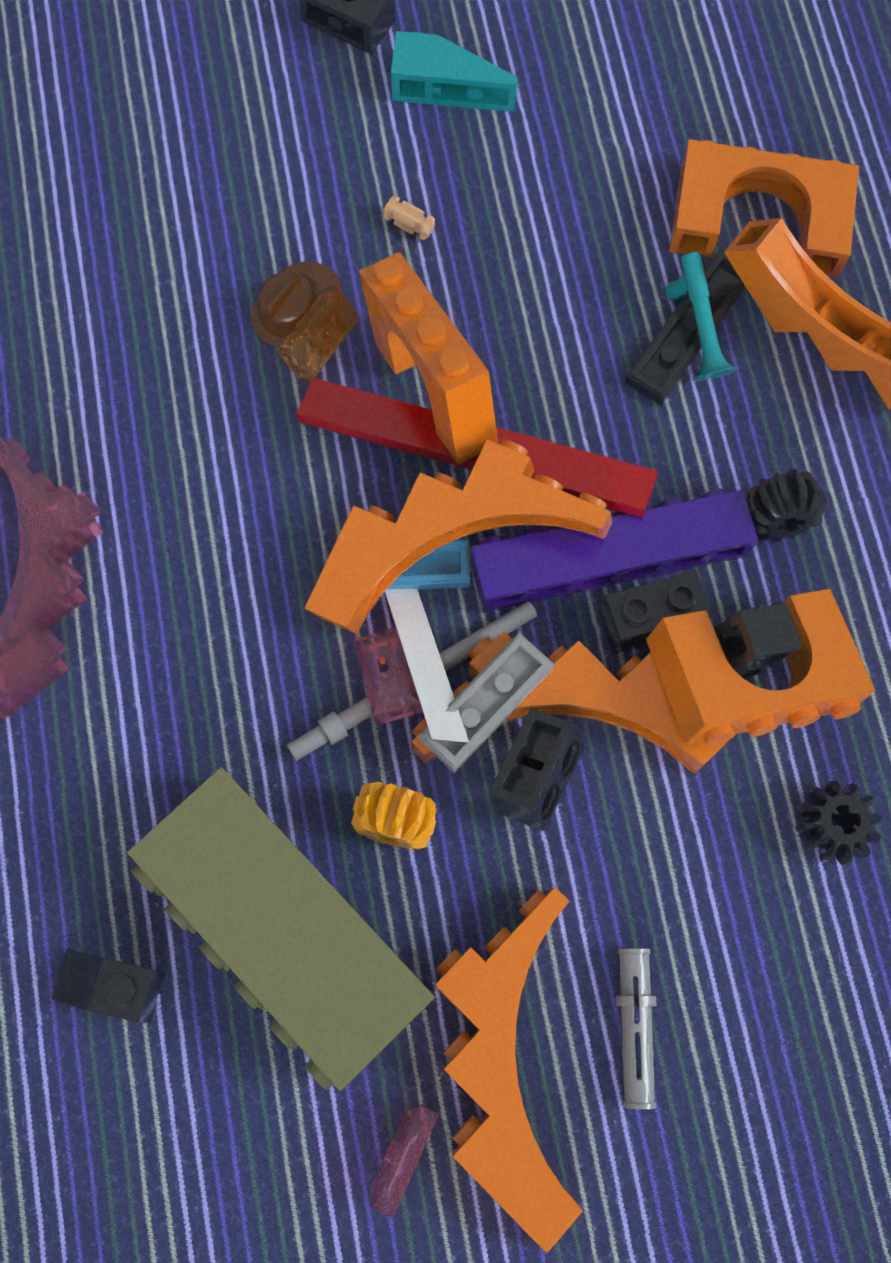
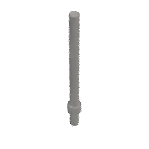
M529 601L524 602L439 653L445 672L469 658L471 651L486 637L489 636L494 641L504 631L509 634L537 617L533 605ZM407 672L336 715L333 711L318 720L319 726L286 745L295 761L328 742L331 746L348 736L347 731L416 690L411 672Z

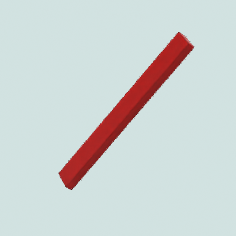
M314 377L296 413L300 423L473 470L479 457L477 455L459 465L456 463L436 434L432 409ZM496 427L498 444H501L502 440H509L528 451L527 456L531 458L534 467L532 479H536L537 475L547 476L563 486L561 491L578 498L580 493H587L604 501L607 504L606 508L644 518L657 479V470Z

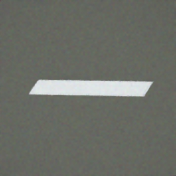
M387 589L385 594L431 738L434 740L469 743L459 710L455 712L446 711L449 708L448 705L454 700V696L418 590Z

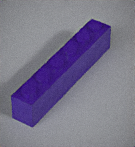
M721 488L704 493L700 496V499L683 502L682 498H671L662 501L656 508L647 509L644 518L617 511L612 515V525L605 540L581 531L566 528L550 530L548 526L534 527L525 531L523 536L505 539L501 535L487 537L479 541L478 545L472 546L470 563L482 612L485 613L521 605L526 601L531 603L746 557L759 540L743 489L727 493L726 489Z

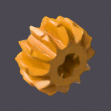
M377 781L362 785L359 796H356L352 811L354 813L351 824L358 834L366 836L367 839L396 848L421 849L427 847L429 838L433 835L436 824V804L431 798L425 797L421 792L409 790L408 787H400L392 783L384 784Z

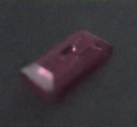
M396 626L353 639L376 725L423 712ZM383 665H389L387 672H381Z
M421 1102L405 1110L370 1188L373 1209L392 1219L394 1218L437 1121L439 1111Z

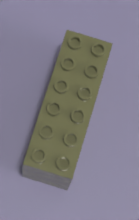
M222 767L127 852L137 864L130 870L135 878L150 893L154 891L159 897L165 895L170 903L164 908L168 915L184 931L188 929L192 934L198 932L205 940L199 946L202 953L217 969L223 968L227 972L231 969L240 979L234 985L236 991L253 1009L258 1007L261 1010L265 1007L275 1018L269 1025L270 1029L289 1049L292 1047L296 1048L298 1045L311 1059L305 1065V1068L325 1090L334 1084L339 1091H342L435 998Z

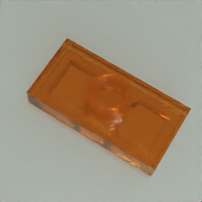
M327 285L276 352L300 381L311 383L313 377L317 376L358 322L360 316L337 286Z

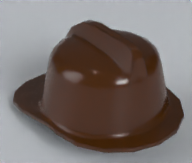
M306 261L292 264L282 272L269 277L261 286L258 298L252 307L251 323L255 334L264 343L275 348H292L304 343L332 314L341 301L342 285L339 277L323 264Z

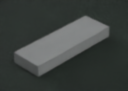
M518 633L448 705L449 708L446 711L455 712L459 710L469 743L434 740L431 738L428 727L418 736V740L455 773L553 671L555 664L521 633Z

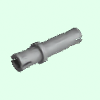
M618 949V954H620L621 995H616L615 997L616 1006H621L625 1098L623 1107L626 1109H655L652 1006H657L656 995H651L650 949ZM634 976L638 980L639 1022L637 1023L634 1021ZM636 1032L640 1034V1078L636 1077Z

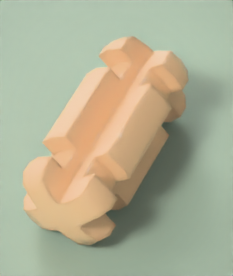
M392 196L383 210L385 220L390 221L394 219V225L412 235L419 233V239L426 240L434 229L435 218L431 215H428L427 218L424 217L425 212L406 201L399 203L400 198Z

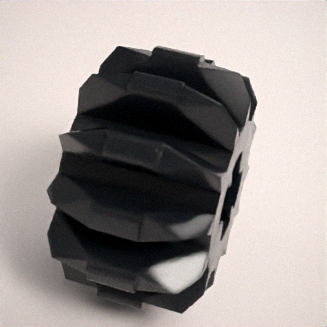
M791 469L786 474L776 472L774 477L769 479L761 478L759 486L751 487L747 490L748 498L746 502L755 531L760 540L772 539L773 542H779L789 537L793 540L796 535L801 533L808 534L810 527L817 526L823 522L822 516L827 511L823 490L819 488L818 482L814 480L811 472L799 473L797 469Z
M836 780L826 783L824 790L818 787L811 789L808 792L810 802H803L797 808V811L808 820L796 824L795 830L801 833L809 832L811 836L810 839L805 841L804 849L809 851L820 846V861L827 863L836 856L837 861L842 866L851 864L854 856L859 859L868 857L870 855L868 843H877L882 837L871 825L881 822L883 815L869 813L867 807L873 804L874 797L868 795L859 800L857 798L858 784L851 783L842 790ZM835 816L836 820H844L846 828L842 829L838 825L833 826L831 817Z

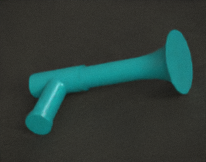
M693 252L683 255L681 262L684 275L670 282L666 286L665 292L672 301L680 300L688 292L690 302L693 305L703 356L701 371L693 380L704 381L734 373L739 370V367H733L725 360L718 343L701 253Z

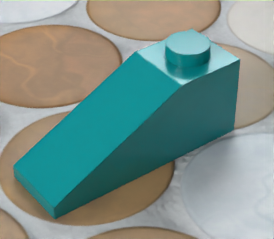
M396 31L391 68L392 101L515 112L518 77L439 35Z

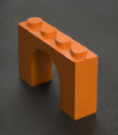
M689 139L680 169L669 252L680 254L700 252L701 257L711 258L720 235L724 204L732 197L742 193L763 192L781 199L792 209L799 224L798 244L828 277L838 279L851 255L859 165L846 164L838 160L827 161L801 157L793 153L782 154L763 151L754 147L718 144L710 140L698 141Z
M397 252L359 270L376 347L396 375L415 365L417 366L429 395L436 434L456 463L459 465L479 455L487 439L498 443L488 369L403 255Z
M831 589L791 595L783 602L788 607L803 649L787 657L791 677L789 688L785 690L763 689L749 683L738 675L723 653L706 610L662 618L646 641L686 745L705 741L707 746H715L729 741L735 734L748 732L750 737H757L775 730L778 725L791 723L792 728H800L816 722L821 716L832 714L833 719L837 720L849 717L861 710L860 703L876 690Z

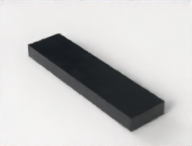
M721 249L704 270L715 330H717L746 289V286L725 255V251ZM688 293L633 366L625 380L626 384L661 406L702 350L693 305L690 302Z

